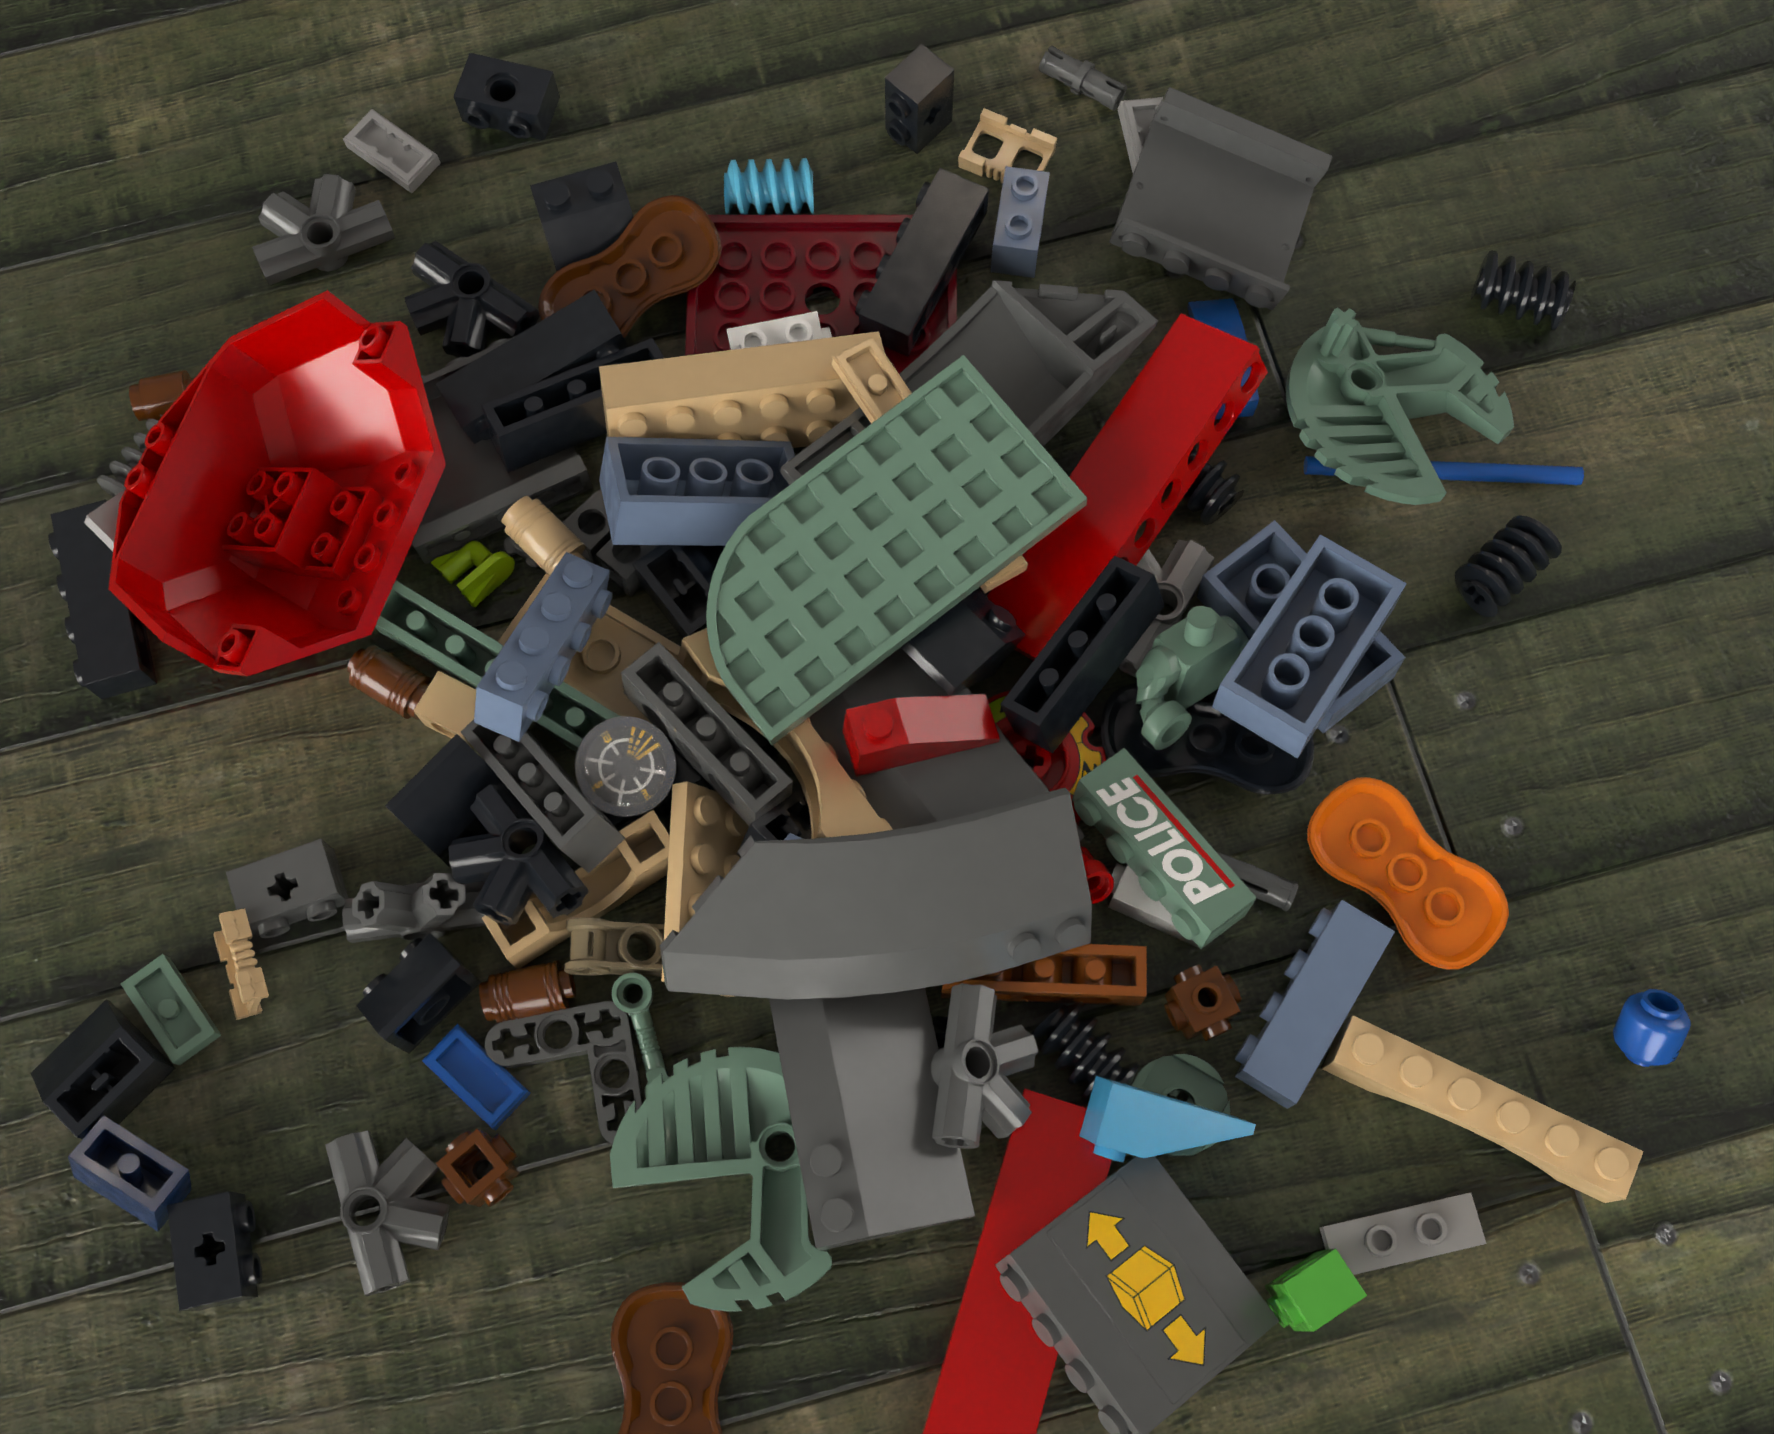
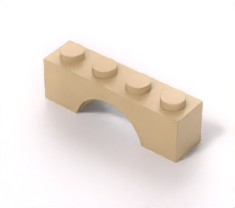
M654 810L620 830L619 832L625 839L590 873L582 867L575 871L587 887L589 893L584 897L582 905L569 915H559L553 918L534 892H532L516 925L509 924L507 926L493 921L486 915L482 917L506 959L517 969L522 968L569 938L571 932L566 929L567 920L574 918H600L667 875L670 835Z

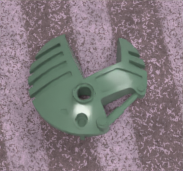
M1339 308L1334 309L1326 326L1312 334L1298 350L1287 376V408L1293 426L1302 429L1299 435L1300 439L1306 447L1317 450L1314 457L1323 466L1336 469L1334 475L1350 485L1366 487L1364 492L1388 501L1411 505L1440 502L1447 492L1408 419L1448 413L1496 444H1499L1514 428L1513 414L1505 391L1499 397L1496 392L1499 381L1494 373L1491 371L1486 376L1481 369L1484 362L1467 346L1448 334H1439L1435 340L1397 335L1393 331L1361 327L1360 323L1354 319L1356 313L1350 308L1346 312ZM1371 345L1391 348L1399 346L1426 351L1378 355L1374 352Z
M728 1047L729 1056L717 1057L716 1049L700 1053L701 1062L689 1066V1060L686 1058L673 1065L674 1075L663 1082L662 1074L657 1076L646 1086L647 1098L637 1110L636 1101L634 1100L627 1110L614 1137L610 1152L613 1189L739 1174H751L753 1176L750 1239L682 1286L691 1304L718 1311H742L736 1303L739 1300H749L756 1310L773 1306L767 1296L778 1292L787 1301L813 1286L832 1267V1257L829 1255L830 1249L820 1251L811 1245L809 1241V1210L779 1053L752 1047ZM777 1136H786L795 1144L793 1155L783 1162H776L767 1156L768 1143Z

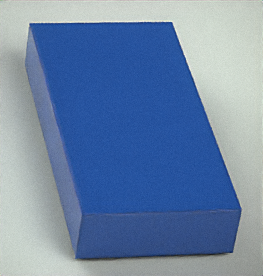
M459 1024L422 1060L427 1067L495 1131L531 1094L506 1068L494 1063L487 1056L485 1048Z

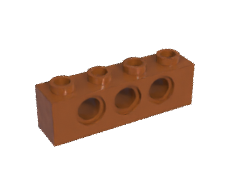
M1086 944L997 973L944 984L941 987V998L950 999L952 986L964 983L983 985L994 989V994L997 995V1000L1052 1003H1077L1082 1001L1084 1004L1140 1006L1147 997V946Z

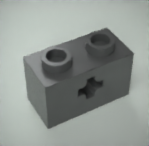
M322 839L226 872L236 910L245 908L252 934L255 936L260 935L261 938H271L284 934L290 930L289 924L306 918L309 921L329 918L338 912L337 907L345 905V899H349L335 850ZM292 884L297 886L292 890L289 889V886ZM290 893L291 898L286 901L282 898Z

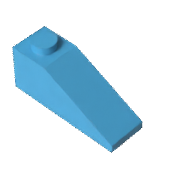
M1096 1076L1079 1136L1095 1144L1094 1154L1124 1162L1126 1153L1141 1158H1148L1253 1135L1256 1124L1233 1115Z

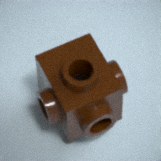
M1198 964L1173 977L1176 985L1172 986L1166 993L1167 1003L1164 1004V1007L1175 1030H1182L1187 1041L1201 1034L1204 1040L1208 1041L1232 1029L1229 1021L1240 1012L1237 1003L1241 1002V996L1230 975L1222 976L1218 966L1203 971L1201 965ZM1205 990L1213 1006H1202L1198 1001V992Z
M476 1129L474 1132L467 1131L457 1137L445 1149L447 1154L436 1162L446 1176L441 1180L443 1186L460 1205L464 1201L477 1207H481L484 1203L489 1207L495 1205L513 1190L514 1186L510 1181L520 1174L512 1163L518 1155L500 1133L492 1138L490 1134ZM489 1161L493 1169L479 1179L477 1176L479 1164Z

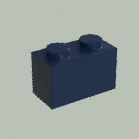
M104 1115L68 1156L74 1178L156 1231H159L169 1219L167 1205L183 1202L192 1190L190 1174L187 1168Z

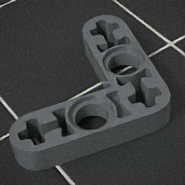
M597 1002L503 1021L495 1024L485 1038L487 1056L494 1063L504 1068H520L588 1054L599 1129L604 1139L611 1145H613L617 1131L610 1129V1123L618 1121L619 1116L617 1105L611 1103L606 1106L605 1098H623L633 1093L637 1110L644 1102L632 1023L629 1015L617 1008L614 1002ZM610 1013L614 1020H621V1026L613 1028V1037L606 1038L605 1034L598 1030L586 1032L590 1042L582 1044L583 1032L577 1021L578 1017L585 1016L584 1023L587 1026L602 1023L603 1014ZM564 1021L571 1026L572 1038L565 1047L553 1049L547 1045L545 1033L551 1024ZM535 1026L534 1038L540 1050L539 1053L533 1054V1046L530 1044L515 1047L513 1051L514 1056L510 1058L502 1050H497V1044L505 1042V1033L511 1032L513 1037L520 1040L531 1038L532 1036L528 1028ZM612 1061L625 1062L629 1068L627 1082L617 1089L606 1087L602 1080L604 1067ZM623 1101L625 1113L634 1101Z

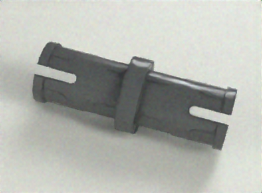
M1054 46L1048 48V52H1045L1039 65L1041 73L1071 87L1070 92L1077 96L1084 94L1089 98L1091 97L1113 111L1120 105L1127 90L1126 84L1095 69L1094 63L1088 60L1081 62Z

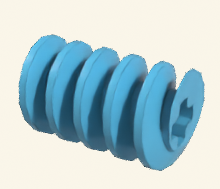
M801 158L797 171L793 170L789 159H783L780 172H776L772 159H766L762 172H758L754 159H748L744 172H740L736 160H730L727 173H724L725 215L731 214L734 204L737 205L740 215H748L751 204H754L758 215H765L769 203H772L776 215H783L786 203L790 204L794 215H800L803 204L807 203L811 214L814 215L813 171L807 158Z

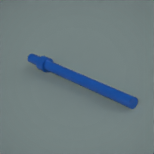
M1314 456L1305 457V475L1336 476L1334 475L1336 469L1323 466ZM1430 461L1440 480L1581 485L1584 479L1583 467Z

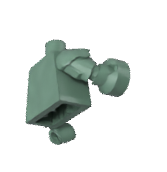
M1193 607L1189 610L1185 619L1160 633L1155 638L1152 649L1145 655L1135 674L1138 686L1135 703L1141 704L1139 713L1143 720L1141 734L1156 750L1169 747L1185 733L1192 719L1186 709L1219 688L1220 683L1249 642L1245 631L1232 618L1225 615L1219 616L1211 607Z

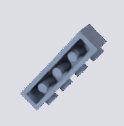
M568 552L564 554L477 685L474 723L520 742L532 721L537 722L542 716L549 694L554 686H560L564 681L571 659L576 651L581 652L590 637L592 626L597 618L602 619L606 614L612 600V592L607 591L610 570Z
M1343 900L1331 911L1324 907L1320 911L1308 932L1315 937L1307 953L1299 949L1285 970L1284 975L1291 978L1282 995L1274 991L1260 1013L1259 1017L1266 1020L1264 1027L1258 1037L1249 1034L1235 1056V1060L1241 1063L1235 1077L1286 1109L1294 1106L1299 1101L1395 933L1392 929Z

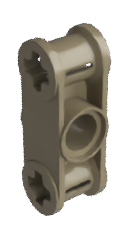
M599 918L567 920L566 929L571 932L570 961L565 963L564 971L574 975H623L626 973H638L643 976L662 977L660 945L664 941L665 924L613 922ZM628 939H640L647 945L649 951L647 960L639 961L630 956L627 951Z

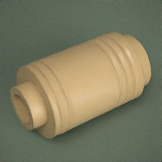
M524 496L515 502L504 514L501 522L506 526L505 533L549 576L566 552L585 560L582 553L586 545L546 508L539 499L532 500L529 496Z

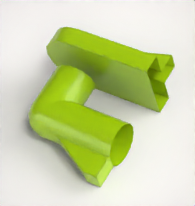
M476 540L468 542L460 550L437 557L431 562L450 584H453L473 565L477 567L456 585L473 607H477L482 600L500 586L511 575L515 566L514 559L509 554L503 551L492 554L481 542Z

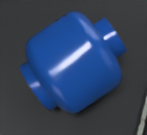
M1649 989L1644 992L1635 993L1627 998L1613 1029V1037L1617 1046L1631 1062L1644 1067L1667 1065L1677 1059L1690 1030L1691 1021L1678 998L1663 990Z

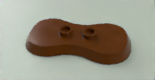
M664 196L649 202L634 215L624 232L611 246L595 256L573 262L551 276L539 298L538 308L541 321L595 290L625 338L637 319L652 305L662 299L697 287L711 275L718 264L722 249L720 237L714 223L699 205L684 196Z
M664 1282L643 1287L631 1293L622 1302L615 1315L611 1329V1349L624 1393L623 1419L618 1434H723L718 1416V1392L733 1345L732 1321L727 1311L711 1310L691 1304L682 1289V1286L687 1283Z

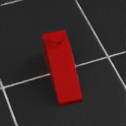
M986 694L891 698L846 709L843 735L856 777L997 743L1000 740Z

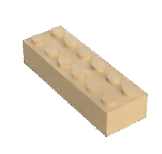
M878 331L599 366L608 437L789 441L793 448L809 446L859 408V405L831 365L832 356L871 336L875 338L884 351L880 333Z

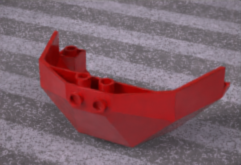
M326 290L231 336L159 419L158 423L150 429L145 438L146 448L138 465L131 469L125 479L124 486L126 489L118 508L108 590L162 642L219 673L251 676L372 635L446 466L408 327L401 321L370 323Z

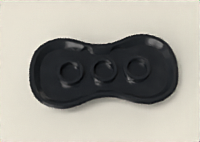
M1137 683L1123 686L1113 692L1107 700L1102 713L1100 730L1102 745L1106 755L1110 758L1125 748L1151 778L1181 773H1198L1221 778L1256 794L1271 795L1295 790L1305 782L1312 768L1314 759L1313 736L1297 759L1212 708L1213 703L1200 700L1188 707L1186 710L1192 717L1188 729L1175 743L1162 750H1156L1141 734L1143 720L1139 713L1141 704L1135 703L1138 690Z

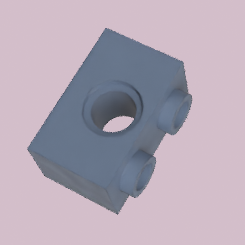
M1005 166L993 241L991 272L1035 277L1050 172Z

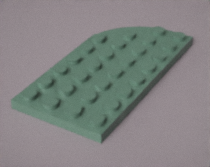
M962 355L750 514L738 526L718 559L708 592L706 611L707 634L716 669L730 693L770 744L774 745L1087 505V497L970 361Z

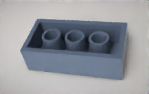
M606 437L599 482L613 545L726 546L738 526L750 514L789 486L780 469L781 466L795 457L791 442Z
M1274 520L1203 574L1197 598L1206 607H1211L1219 616L1225 615L1232 618L1245 631L1250 640L1307 553ZM1379 631L1317 727L1323 734L1391 681L1399 670L1405 656L1381 631Z
M1319 535L1220 683L1212 708L1298 759L1395 608L1407 583L1328 538Z

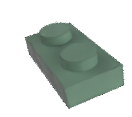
M164 954L160 955L121 983L124 991L173 1064L180 1066L221 1036V1033L170 957Z

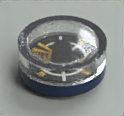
M621 716L603 721L587 733L577 751L575 773L582 793L595 807L616 816H635L653 809L666 797L675 779L676 757L669 739L654 724L637 717Z

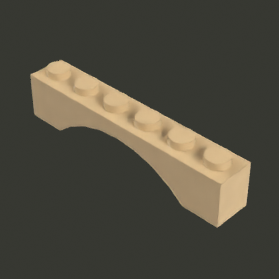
M707 628L684 637L677 661L726 712L746 722L763 735L727 689L718 673L710 650ZM810 718L806 719L774 744V747L787 760L801 784L809 807L811 839L893 830L890 824L885 819L880 818L869 804L862 786L856 780L849 777L839 763L834 748L828 742H824L811 725Z
M1351 1016L1343 1022L1322 1066V1070L1369 1092L1419 1108L1468 1129L1524 1158L1555 1180L1603 1203L1626 1200L1644 1152L1356 1016Z

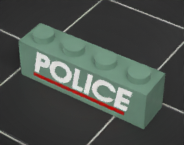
M1125 748L1079 779L1072 798L1078 816L1087 825H1094L1106 839V845L1113 857L1120 863L1128 864L1139 877L1138 881L1144 893L1153 901H1160L1172 915L1173 925L1184 938L1192 939L1202 949L1246 916L1257 897Z

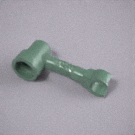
M626 973L620 976L612 987L613 1002L617 1008L628 1013L631 1017L648 1081L646 1086L660 1074L663 1075V1081H666L669 1075L661 1050H659L660 1046L658 1045L657 1036H655L656 1032L654 1031L655 1028L653 1027V1020L649 1010L654 997L653 986L641 974ZM633 986H640L643 991L641 1000L637 1003H629L627 999L629 989Z

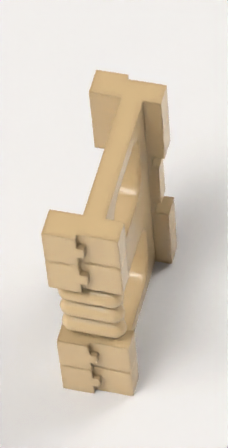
M984 108L980 114V121L965 150H962L958 156L959 168L971 171L981 177L986 173L988 178L993 176L995 181L1000 179L1003 184L1005 166L1012 167L1021 150H1027L1041 156L1043 160L1037 170L1044 171L1051 156L1053 157L1055 153L1057 137L1035 128L1029 134L1024 128L1014 124L1007 125V117ZM982 134H988L1003 142L999 152L993 159L978 155L972 150Z
M244 908L220 913L219 920L222 930L214 932L213 936L220 962L227 961L225 965L230 985L233 984L234 989L229 990V995L236 1020L261 1014V999L267 998L269 993L262 968H255L258 961L256 958H252L255 956V951L250 950L253 947V943L248 941V939H252V932L246 910Z

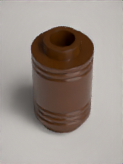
M371 645L367 649H359L352 656L347 666V672L350 673L349 684L405 719L413 717L418 720L419 718L413 711L430 685L432 678L377 645Z
M559 960L489 975L488 981L480 982L479 985L482 1010L487 1021L496 1020L497 1023L515 1020L516 1018L520 1019L569 1008V998L576 997L574 976L564 971Z

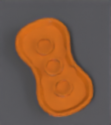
M1370 777L1355 778L1334 789L1314 811L1307 828V841L1317 863L1332 877L1366 892L1378 901L1391 916L1405 944L1418 958L1438 968L1446 970L1460 969L1479 960L1498 941L1509 917L1508 902L1500 884L1484 868L1448 852L1437 844L1425 831L1413 807L1398 789L1382 780Z

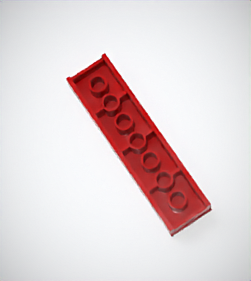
M1182 313L1179 315L1069 476L1087 497V505L1022 554L1028 563L1026 571L995 587L987 595V598L995 605L1008 610L1014 616L1016 625L1026 634L1014 649L1015 651L1034 661L1114 556L1137 566L1267 375L1268 371L1259 354L1260 349L1258 346ZM1248 367H1251L1248 380L1241 386L1245 371ZM1225 403L1224 414L1220 421L1214 425L1216 415ZM1199 442L1198 452L1195 458L1188 464L1189 455L1194 446ZM1173 481L1169 496L1161 503L1166 487ZM1146 520V527L1142 536L1134 542L1140 525Z
M1024 1088L1022 1096L1030 1104L1029 1109L1032 1113L1024 1125L1018 1127L1009 1135L922 1434H1036L1058 1352L1054 1346H1047L1038 1337L1032 1326L1033 1317L1022 1302L1015 1301L1005 1291L1000 1282L1001 1273L995 1264L1107 1179L1112 1160L1094 1154L1095 1144L1079 1136L1087 1108Z

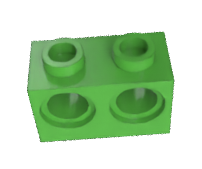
M1336 1248L1314 1252L1265 1285V1288L1271 1295L1266 1300L1267 1305L1279 1319L1278 1323L1283 1328L1290 1325L1293 1331L1314 1332L1367 1296Z

